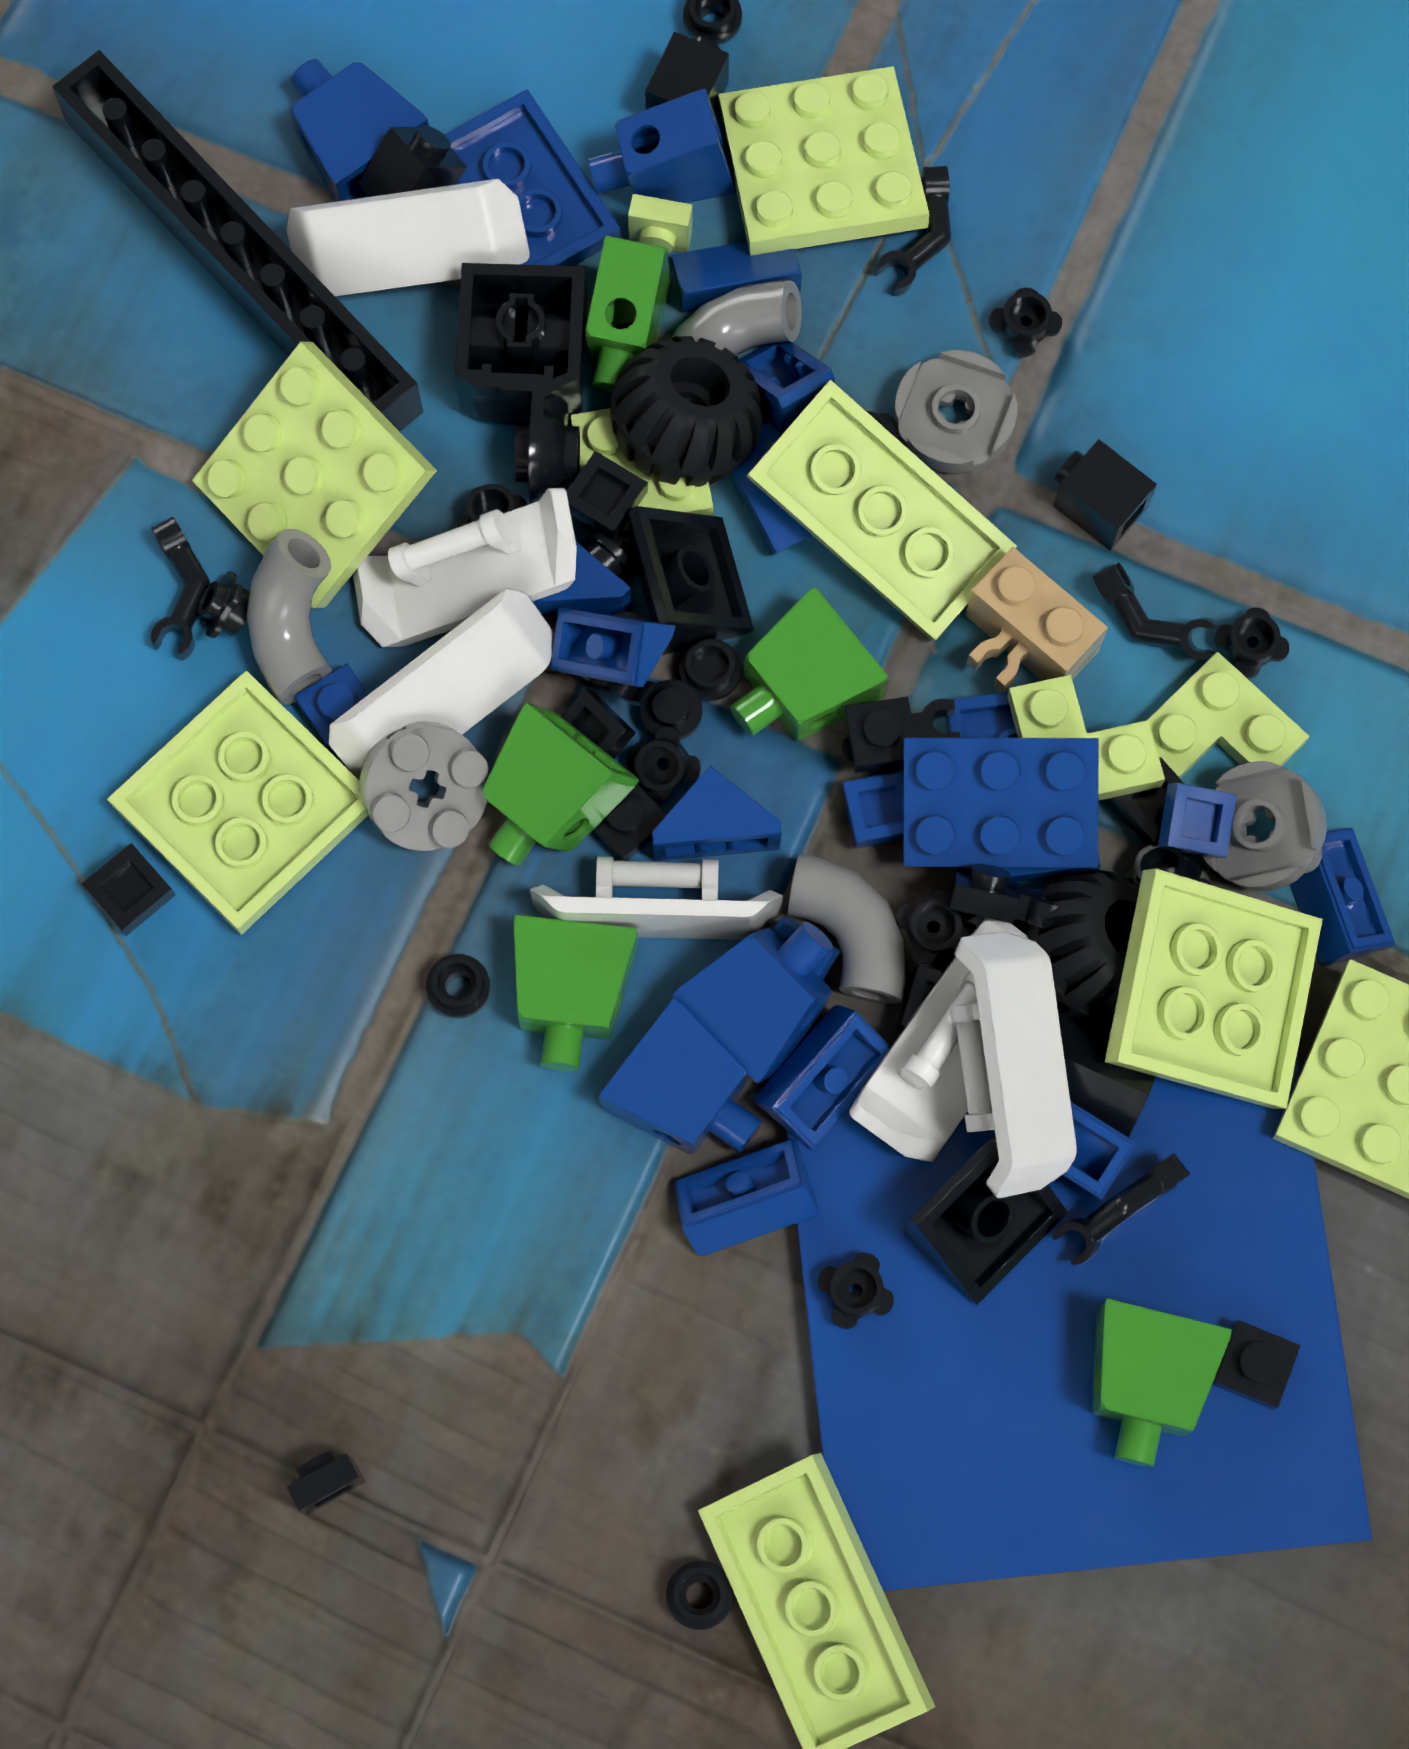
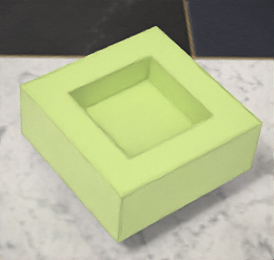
M633 194L628 213L629 240L664 247L667 254L672 251L688 252L693 232V204Z

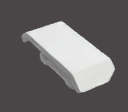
M500 179L290 208L286 228L291 251L334 296L461 279L462 263L522 264L528 260L530 254L518 196Z
M548 488L541 499L532 504L504 514L496 509L480 515L477 521L411 545L402 543L391 547L388 550V556H367L353 573L361 625L381 647H402L453 630L506 588L526 592L532 602L569 588L575 580L577 546L565 488Z
M506 588L332 722L329 727L330 747L360 781L363 764L373 746L382 738H390L394 733L406 729L405 725L421 721L435 722L446 725L461 735L548 667L553 653L554 631L526 592Z
M597 856L596 897H566L545 885L530 889L533 906L544 918L637 928L638 938L743 940L750 934L763 930L780 914L783 895L769 890L747 901L718 900L719 859H703V863L614 861L613 857ZM613 886L702 888V900L613 898Z
M986 917L970 935L1008 932L1028 939L1026 934L1011 923ZM956 956L868 1079L849 1111L850 1116L903 1156L933 1162L968 1111L956 1023H952L950 1006L977 1003L973 973Z
M1008 932L965 936L960 939L955 950V956L973 973L977 1003L950 1006L952 1023H956L969 1113L965 1115L967 1132L995 1130L999 1161L987 1180L986 1185L997 1198L1041 1190L1068 1171L1077 1153L1051 961L1046 951L1035 941Z

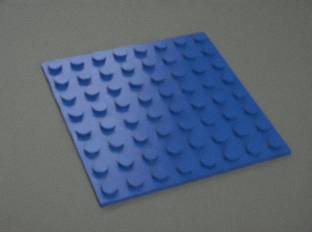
M1298 1052L1289 1097L1301 1071ZM1155 1076L1149 1097L1129 1136L1137 1145L1104 1198L1100 1199L1064 1175L1048 1184L1068 1213L978 1305L969 1300L903 1232L909 1219L995 1134L994 1131L967 1132L964 1116L933 1162L903 1156L855 1121L849 1113L851 1107L814 1150L809 1149L787 1130V1139L795 1138L798 1143L819 1210L818 1215L798 1222L797 1230L822 1456L883 1591L1372 1540L1315 1161L1313 1156L1272 1139L1284 1109L1267 1108ZM1175 1153L1190 1172V1175L1176 1184L1177 1186L1171 1191L1151 1202L1102 1238L1100 1249L1094 1257L1081 1264L1071 1265V1261L1085 1250V1238L1078 1231L1071 1230L1057 1240H1052L1056 1229L1072 1219H1085L1114 1195ZM859 1253H870L879 1260L880 1268L878 1273L882 1278L883 1287L890 1290L894 1296L893 1306L886 1315L879 1316L873 1313L858 1319L856 1326L852 1329L839 1328L833 1323L831 1318L834 1308L828 1294L822 1292L818 1287V1276L825 1267L833 1266L839 1268L848 1262H853ZM852 1285L849 1288V1292L853 1297H859L862 1294V1289L859 1285ZM1108 1298L1232 1329L1233 1323L1240 1320L1301 1345L1279 1407L1272 1410L1212 1385L1193 1432L1186 1436L1161 1432L1154 1467L1138 1466L1115 1459L1114 1455L1121 1421L1095 1415L1092 1408L1098 1307Z

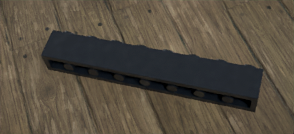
M100 50L52 86L65 121L288 357L301 341L313 342L399 432L423 413L418 383Z

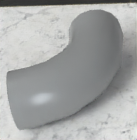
M791 280L770 281L737 287L704 303L678 326L673 337L692 336L695 342H699L700 338L716 342V348L720 350L727 348L736 356L755 346L794 342L799 335L802 320L799 290L795 282Z
M297 529L281 531L269 545L251 580L247 610V622L253 656L269 689L282 705L296 703L295 695L332 673V668L323 657L313 637L310 619L313 595L329 574L331 561L326 550L316 539Z
M799 854L791 887L788 916L808 919L823 925L836 938L842 952V974L839 984V990L842 993L872 1002L900 1003L906 983L905 939L897 925L889 902L857 872L819 857Z

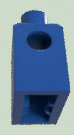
M311 59L303 63L292 76L291 83L303 96L291 108L296 133L334 202L359 199L366 195L358 186V183L390 127L429 126L428 119L421 111L363 63H352L332 76L318 59Z
M706 88L620 119L615 124L620 150L588 159L592 180L598 195L631 186L634 194L689 203L736 193L724 139Z
M806 921L786 941L770 928L764 929L744 938L679 987L672 996L683 1004L739 1062L756 1083H760L771 1078L795 1051L832 993L830 987L813 969L833 949V946L820 929Z
M675 998L671 1000L599 1094L600 1107L607 1113L692 1155L710 1132L741 1153L763 1123L762 1120L734 1101L747 1083L746 1070Z

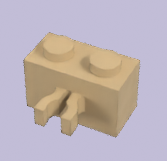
M1012 547L971 590L965 616L990 636L991 639L981 642L969 654L967 664L976 671L984 660L990 657L998 658L1006 650L1009 653L1005 661L1006 669L995 678L993 685L1001 693H1004L1014 682L1020 663L1041 681L1071 675L1073 680L1099 652L1108 626L1017 549Z

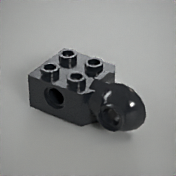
M462 263L455 378L460 408L479 419L505 425H516L514 450L515 481L529 482V499L532 504L539 501L548 488H561L565 482H574L579 474L580 427L568 426V418L571 415L582 412L585 335L588 306L585 266Z

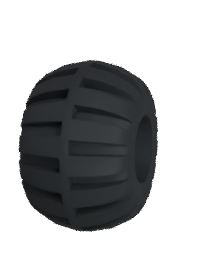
M692 336L665 338L647 346L646 350L635 354L617 377L611 397L610 417L612 430L615 436H617L616 440L629 461L634 460L635 468L647 477L651 473L658 476L657 482L661 481L675 485L680 478H686L687 486L701 487L706 485L707 482H709V485L730 476L733 471L743 464L757 445L761 433L763 415L758 385L754 382V376L746 364L739 363L738 356L727 348L723 350L716 348V342L700 338L699 342H695Z
M1099 869L1084 870L1061 877L1045 888L1044 894L1041 896V898L1058 905L1043 920L1056 922L1053 929L1039 928L1025 921L1023 923L1021 931L1028 936L1029 940L1035 941L1045 950L1050 958L1056 1001L1062 1005L1061 1013L1080 1021L1089 1020L1094 1025L1112 1026L1140 888V882L1132 877H1127L1122 873Z

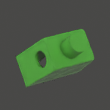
M605 235L585 335L590 356L597 358L592 380L594 387L612 392L618 375L635 354L646 350L647 346L657 342L671 284L666 248ZM621 325H631L625 329H616Z
M814 587L749 651L745 657L744 675L754 689L732 704L730 710L741 728L751 737L778 718L793 738L803 740L845 719V706L883 699L886 696L889 676L819 590Z
M526 702L483 787L484 798L507 816L490 841L489 847L500 857L517 866L521 865L536 842L546 848L570 852L629 794L639 782V779L555 711Z
M515 915L514 942L517 1009L520 1028L528 1032L544 1033L540 1064L542 1067L559 1071H577L580 1065L583 1038L609 1040L612 1036L637 954V928Z
M1108 1298L1098 1307L1092 1408L1095 1415L1121 1421L1114 1455L1115 1459L1138 1466L1154 1467L1161 1432L1178 1436H1186L1193 1432L1230 1341L1232 1329Z

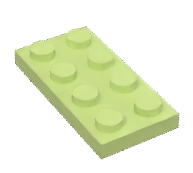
M831 380L825 384L746 475L749 480L931 641L937 640L968 604L971 590L1012 547H1017L1006 535Z
M821 1453L813 1454L698 1510L802 1749H846L935 1708L931 1695Z

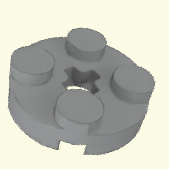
M964 350L939 353V358L928 360L922 365L920 361L911 367L901 380L894 406V420L898 432L897 439L929 468L947 473H981L992 460L1002 454L1012 438L1018 414V403L1015 393L1012 395L1011 388L1004 380L1005 374L990 359ZM954 399L961 400L965 403L964 412L972 417L967 421H960L958 424L946 421V415L939 412L938 408L940 406L950 407Z
M414 722L405 725L406 729L394 733L390 738H382L373 746L366 757L359 782L363 805L367 808L369 818L373 821V824L387 839L410 850L433 851L442 847L453 848L459 846L466 840L469 831L478 823L487 804V800L483 796V787L488 779L486 759L466 737L440 723ZM427 770L435 771L434 781L440 785L437 794L429 796L426 802H417L418 794L409 789L412 779H423Z
M1256 761L1230 769L1215 782V784L1219 785L1215 790L1237 794L1227 858L1203 856L1204 860L1213 870L1217 871L1225 880L1252 891H1271L1292 884L1303 874L1313 871L1319 865L1322 859V846L1327 832L1326 812L1318 792L1304 777L1278 764ZM1265 810L1266 816L1275 820L1276 823L1275 829L1269 834V838L1260 842L1256 836L1247 835V826L1255 824L1257 819L1256 813Z

